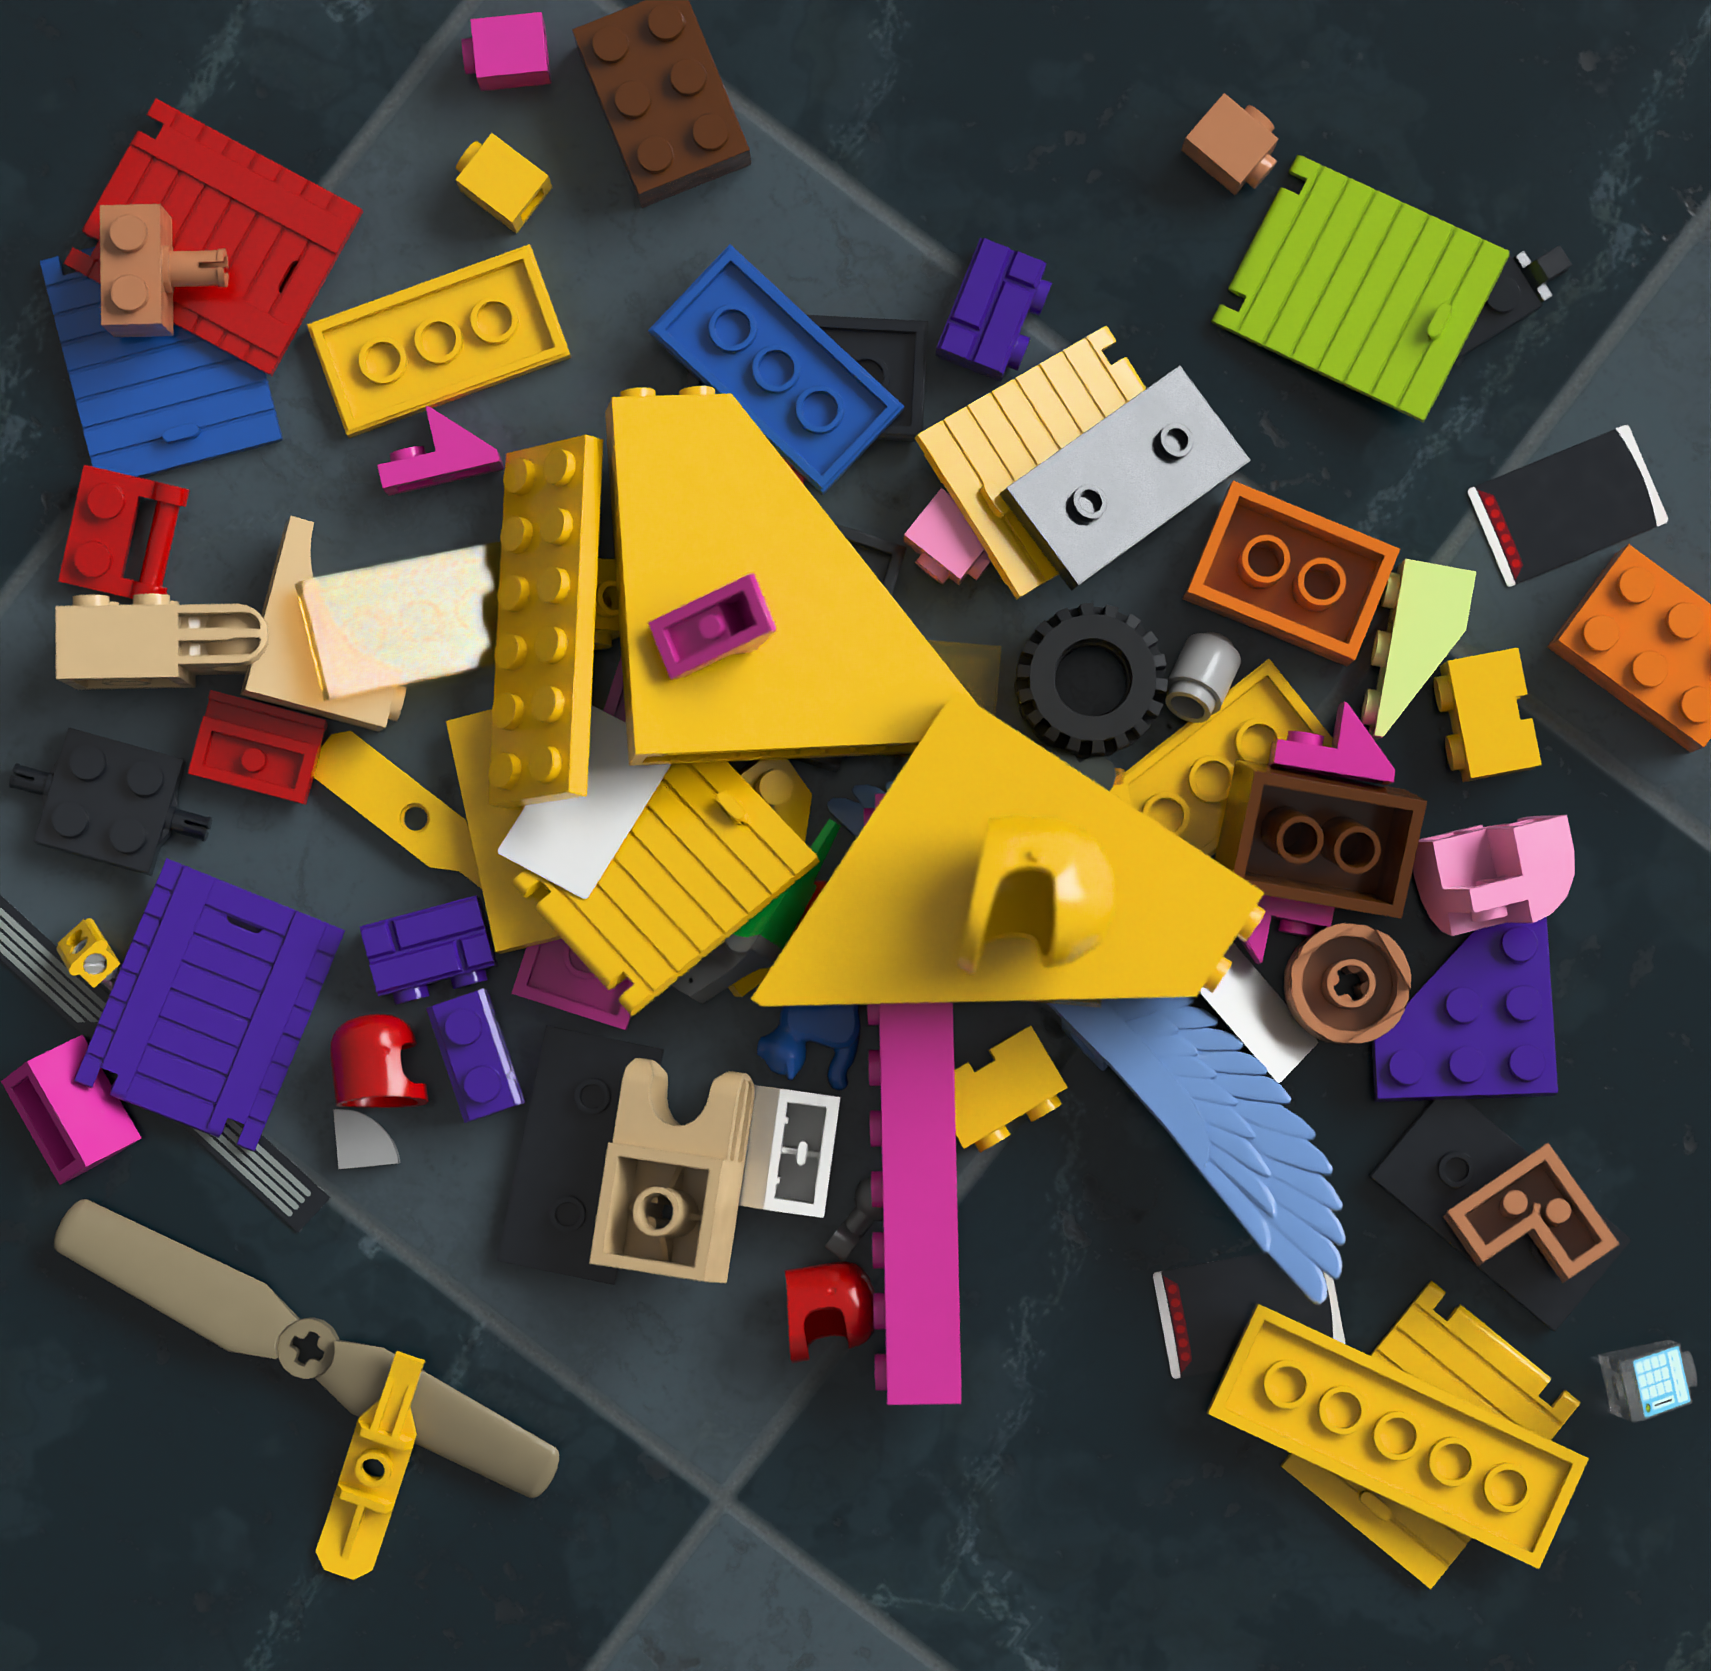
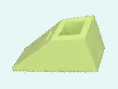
M1405 559L1398 565L1397 573H1390L1381 600V607L1391 608L1387 631L1377 630L1371 656V665L1380 667L1376 690H1366L1361 712L1362 724L1370 725L1369 734L1374 741L1384 737L1466 631L1476 571Z

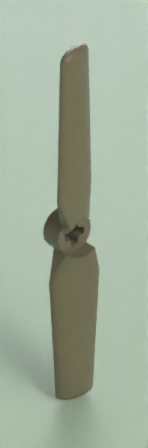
M79 1200L61 1219L54 1237V1248L57 1252L229 1352L272 1359L278 1358L283 1368L291 1375L302 1379L315 1378L351 1414L358 1417L381 1398L395 1354L387 1349L339 1340L334 1328L325 1320L314 1317L300 1319L266 1283L90 1200ZM311 1332H314L320 1336L317 1346L325 1351L323 1358L313 1357L306 1364H303L298 1360L300 1349L293 1345L294 1339L296 1337L304 1339ZM422 1370L410 1406L417 1432L414 1444L528 1498L540 1496L548 1488L558 1468L559 1451L556 1447Z

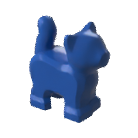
M859 1005L782 1006L778 1026L771 1033L760 1037L757 1045V1055L765 1060L772 1072L778 1075H785L788 1080H793L806 1061V1042L811 1041L834 1050V1057L828 1067V1082L831 1088L843 1090L848 1086L846 1074L854 1062L861 1033Z

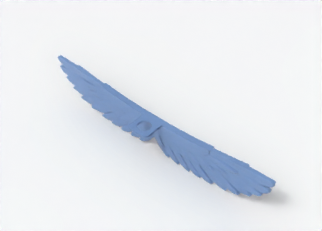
M893 782L886 783L887 791L889 790ZM869 784L857 785L852 788L853 795L859 803L846 798H832L827 803L830 814L855 838L858 837L864 828V808H875V794H886L880 788ZM1193 997L1044 1001L1061 1017L1062 1030L1070 1040L1102 1071L1108 1066L1111 1067L1165 1128L1264 1254L1267 1253L1310 1301L1315 1304H1321L1325 1301L1327 1285L1322 1271L1332 1279L1336 1280L1340 1277L1342 1261L1338 1250L1332 1242L1340 1246L1345 1243V1235L1341 1223L1331 1211H1341L1342 1202L1334 1188L1323 1177L1330 1176L1333 1168L1325 1155L1308 1141L1315 1138L1314 1130L1302 1118L1282 1106L1291 1102V1097L1285 1089L1270 1077L1265 1076L1267 1068L1257 1058L1250 1054L1239 1052L1244 1047L1242 1041L1235 1035L1223 1030L1211 1029L1210 1027L1218 1025V1019L1202 1008L1191 1007L1190 1005L1194 1002Z

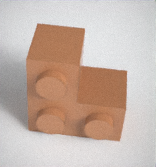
M1549 1143L1457 1204L1443 1216L1477 1266H1480L1528 1233L1562 1283L1619 1245Z

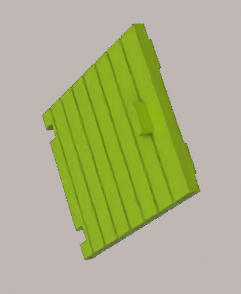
M1297 155L1288 173L1306 181L1300 194L1298 195L1282 187L1279 188L1228 287L1230 292L1244 298L1245 301L1239 312L1224 305H1219L1211 323L1424 423L1485 302L1492 292L1510 256V251L1415 207L1402 203L1378 190L1376 191L1304 156Z

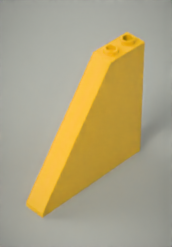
M710 386L687 387L681 389L679 395L656 396V391L651 388H630L619 393L620 397L611 398L605 412L629 766L911 754L954 690L978 705L732 394H715V388ZM754 573L777 631L757 650L751 653L731 654L683 678L670 679L648 622L747 574Z
M954 690L751 1000L763 1007L1196 997L1202 987L1211 993L1214 992L1232 964L1223 955L1236 936L1246 942L1259 924L1266 911L1257 906V903L1264 892ZM1015 815L1053 818L1086 830L1104 848L1115 877V916L1105 938L1099 945L1070 964L1047 968L1042 965L1037 946L1032 940L1015 936L1003 937L991 941L984 947L974 974L959 968L957 965L988 820Z

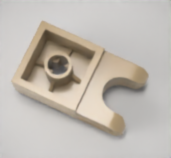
M137 594L133 595V605H119L118 602H110L109 596L76 595L73 596V606H56V679L77 690L196 688V675L246 674L248 664L259 660L266 651L269 637L268 625L258 611L242 604L179 605L178 601H170V595Z
M635 1058L626 1066L623 1075L613 1143L608 1142L590 1263L704 1282L727 1283L754 1106L755 1086L750 1076L746 1073L731 1071L722 1074L714 1079L703 1112L695 1121L682 1126L673 1118L668 1106V1076L665 1070L654 1060ZM664 1205L673 1206L672 1220L662 1218Z

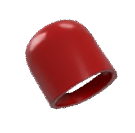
M369 1014L350 1019L337 1028L330 1043V1059L336 1106L408 1108L422 1106L429 1102L426 1084L411 1082L402 1070L401 1050L415 1047L417 1044L414 1032L403 1019L393 1015Z
M832 1262L785 1270L791 1363L810 1360L808 1348L816 1339L841 1336L847 1340L850 1349L867 1342L875 1331V1290L870 1277L863 1268L850 1262Z

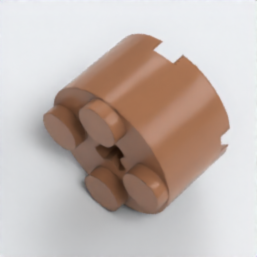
M1342 923L1315 932L1298 945L1284 969L1285 1000L1292 1016L1306 1032L1326 1043L1341 1045L1360 1044L1383 1036L1400 1021L1411 989L1410 967L1398 944L1388 935L1362 924ZM1340 969L1346 975L1356 973L1360 978L1361 982L1354 986V993L1357 997L1353 1000L1348 994L1337 995L1334 990V986L1340 981L1337 974Z

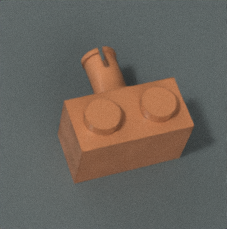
M161 204L100 205L101 325L113 337L174 336L173 293L175 287L228 286L229 274L224 273V268H229L226 248L203 251H173L172 217Z

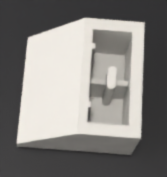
M754 1085V1106L739 1205L824 1218L840 1097Z

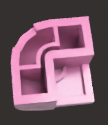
M1567 815L1523 817L1517 819L1518 822L1487 827H1483L1481 824L1419 839L1413 865V874L1420 899L1430 919L1442 932L1455 936L1502 923H1534L1552 914L1567 897L1575 875L1574 847Z

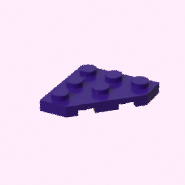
M1547 916L1534 923H1502L1478 929L1463 942L1407 1003L1400 1021L1389 1032L1373 1040L1372 1057L1375 1102L1555 1096L1558 1093Z

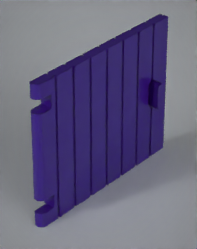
M166 858L74 1081L92 1088L100 1068L118 1074L111 1086L110 1096L217 1138L223 1133L227 1118L240 1122L244 1126L236 1145L254 1152L345 930Z

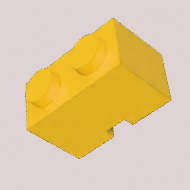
M1518 647L1448 660L1440 666L1442 676L1434 677V692L1439 711H1449L1453 735L1445 736L1446 753L1451 770H1460L1462 782L1531 770L1542 765L1533 718L1520 720L1517 700L1520 699V696H1525L1528 693Z
M1031 1025L990 1048L988 1051L993 1061L974 1072L970 1063L967 1062L954 1070L956 1138L963 1149L974 1143L981 1153L1011 1135L1005 1125L1026 1113L1030 1121L1033 1122L1062 1105L1057 1094L1068 1087Z

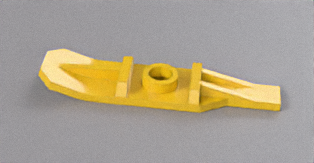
M352 731L331 734L321 747L314 778L428 867L459 871L482 889L467 820ZM411 808H422L427 814V823L420 830H411L405 824V815Z
M396 1351L381 1398L358 1418L329 1513L315 1551L323 1569L355 1580L371 1572L375 1566L417 1437L410 1406L425 1363L423 1359ZM368 1459L380 1461L384 1466V1474L379 1477L368 1474L363 1468V1462Z

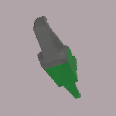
M829 819L810 847L818 856L820 862L799 880H796L793 885L776 899H773L770 904L753 918H750L747 923L730 937L724 939L725 941L713 951L701 958L681 977L679 976L672 986L697 1002L704 1004L750 973L773 966L785 948L817 888L814 881L841 826Z

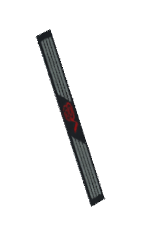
M0 895V960L90 1042L109 994L99 985L93 988L80 974L76 976L71 975L56 950L57 946ZM227 1118L224 1131L219 1138L179 1123L298 1233L331 1198L262 1134L254 1152L237 1146V1140L244 1126L240 1122Z

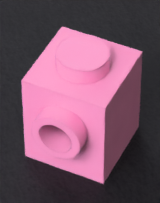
M942 488L904 534L903 542L920 554L919 558L915 561L917 566L940 584H944L949 577L957 585H960L968 574L977 581L992 563L951 495Z

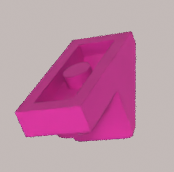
M426 406V411L436 451L425 453L424 446L408 447L390 453L391 462L377 465L382 488L388 496L504 469L502 458L497 449L429 406Z
M754 573L747 574L648 622L670 679L683 678L731 654L751 653L757 650L777 631Z
M1346 701L1338 705L1331 748L1323 746L1324 736L1300 731H1288L1287 740L1277 739L1271 744L1268 763L1270 766L1381 785H1388L1394 782V767Z
M1263 895L1257 906L1266 911L1246 942L1241 938L1239 939L1253 961L1259 964L1263 961L1271 919L1280 920L1278 929L1280 932L1310 937L1315 933V928L1324 929L1331 926L1335 907Z

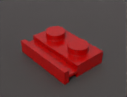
M210 690L209 702L205 716L202 718L188 774L306 805L328 721Z

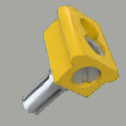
M91 918L83 919L57 943L56 950L71 975L76 976L80 974L93 988L101 983L111 991L115 983L112 978L116 980L120 971L118 966L121 963L94 920Z

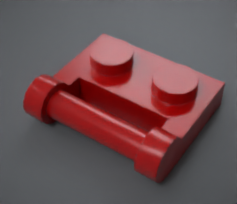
M84 465L58 582L133 599V595L137 594L167 595L168 588L162 585L180 506L186 507L190 489ZM141 497L157 500L138 581L125 578L124 572Z

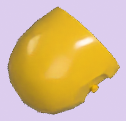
M1017 815L989 819L957 966L968 973L974 974L984 947L991 941L1010 936L1024 937L1032 940L1037 946L1042 965L1047 968L1070 964L1094 950L1105 938L1115 916V877L1104 848L1086 830L1058 819Z

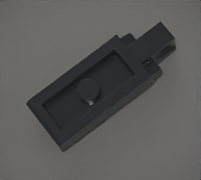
M1560 245L1533 262L1525 250L1513 258L1509 256L1456 360L1539 310L1542 303L1553 296L1546 284L1567 272L1568 268L1572 266Z

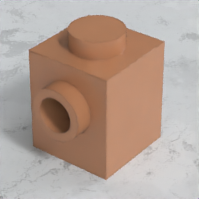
M1224 93L1187 135L1181 150L1231 193L1236 195L1246 182L1255 189L1272 170L1277 160L1270 154L1273 152L1279 139L1271 133L1275 129L1273 123L1261 111L1251 105L1243 109Z

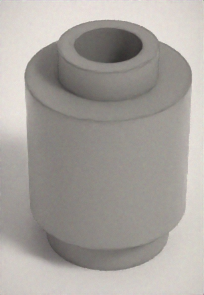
M1215 632L1193 634L1185 641L1168 678L1167 696L1165 699L1169 710L1179 718L1189 722L1202 723L1220 710L1241 665L1240 654L1227 637Z

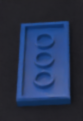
M731 244L648 330L649 334L704 386L715 388V394H732L782 458L822 496L904 410V405Z

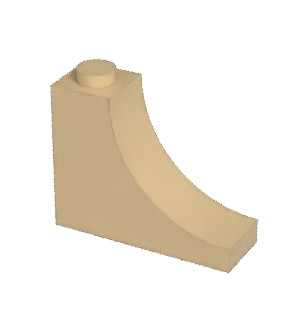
M290 516L284 525L261 616L268 625V645L259 660L248 664L240 695L380 732L386 728L388 719L398 721L406 694V687L397 685L401 670L370 657L352 644L335 626L319 598L314 583L310 555L314 522Z

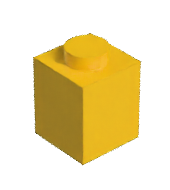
M493 133L489 135L483 145L478 141L473 142L456 165V170L460 174L455 180L460 192L516 234L552 189L549 175Z

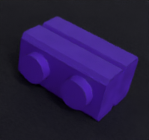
M980 238L936 347L935 356L963 368H969L976 373L997 381H1002L1007 367L1018 371L1031 339L1020 334L1027 315L1032 313L1040 316L1052 286L1051 282L1042 279L1047 264L1042 260L1019 251H1013L1009 247L986 238Z
M477 895L360 926L376 992L380 997L393 995L395 1005L429 997L427 985L451 979L454 990L488 981L485 970L498 966L482 901Z
M477 990L426 1008L464 1123L472 1122L526 1103L500 1023L496 1022L495 1019L496 1011L489 990Z

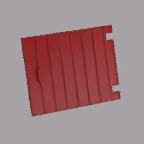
M155 98L147 116L162 124V129L156 139L143 132H136L82 229V232L88 237L99 242L91 256L72 247L63 264L101 284L100 205L161 204L172 217L173 251H203L226 248L229 268H224V273L229 274L227 287H175L173 293V324L272 377L364 211L360 207ZM294 264H297V265L292 269L291 273L289 274V276H288L286 282L284 283V285H283V287H282V289H281V293H280V287L282 286V284H283V282H284L286 276L288 275V273H289L291 267H292Z

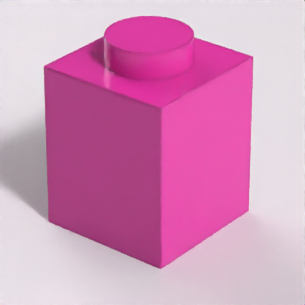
M542 12L470 19L472 38L462 39L465 74L476 73V79L481 91L551 84L546 27Z

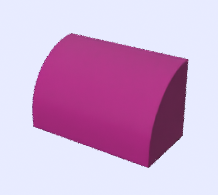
M83 1034L25 1062L1 1081L59 1185L101 1164L141 1139L120 1099L110 1096L112 1085L102 1068H100L92 1088L74 1081L88 1048V1043Z

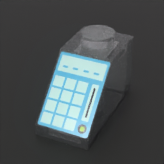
M1665 1340L1599 1354L1611 1414L1633 1423L1693 1403L1690 1388L1697 1386L1696 1369L1690 1352H1681L1680 1343Z

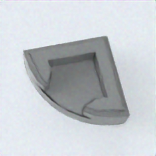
M347 1109L333 1110L338 1169L400 1163L399 1153L394 1140L378 1122L358 1111Z

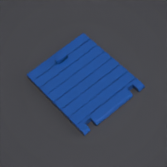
M96 246L80 251L91 256ZM59 256L40 261L93 467L144 478L283 441L266 373L175 324L174 336L113 337L101 325V284L78 272L64 275Z

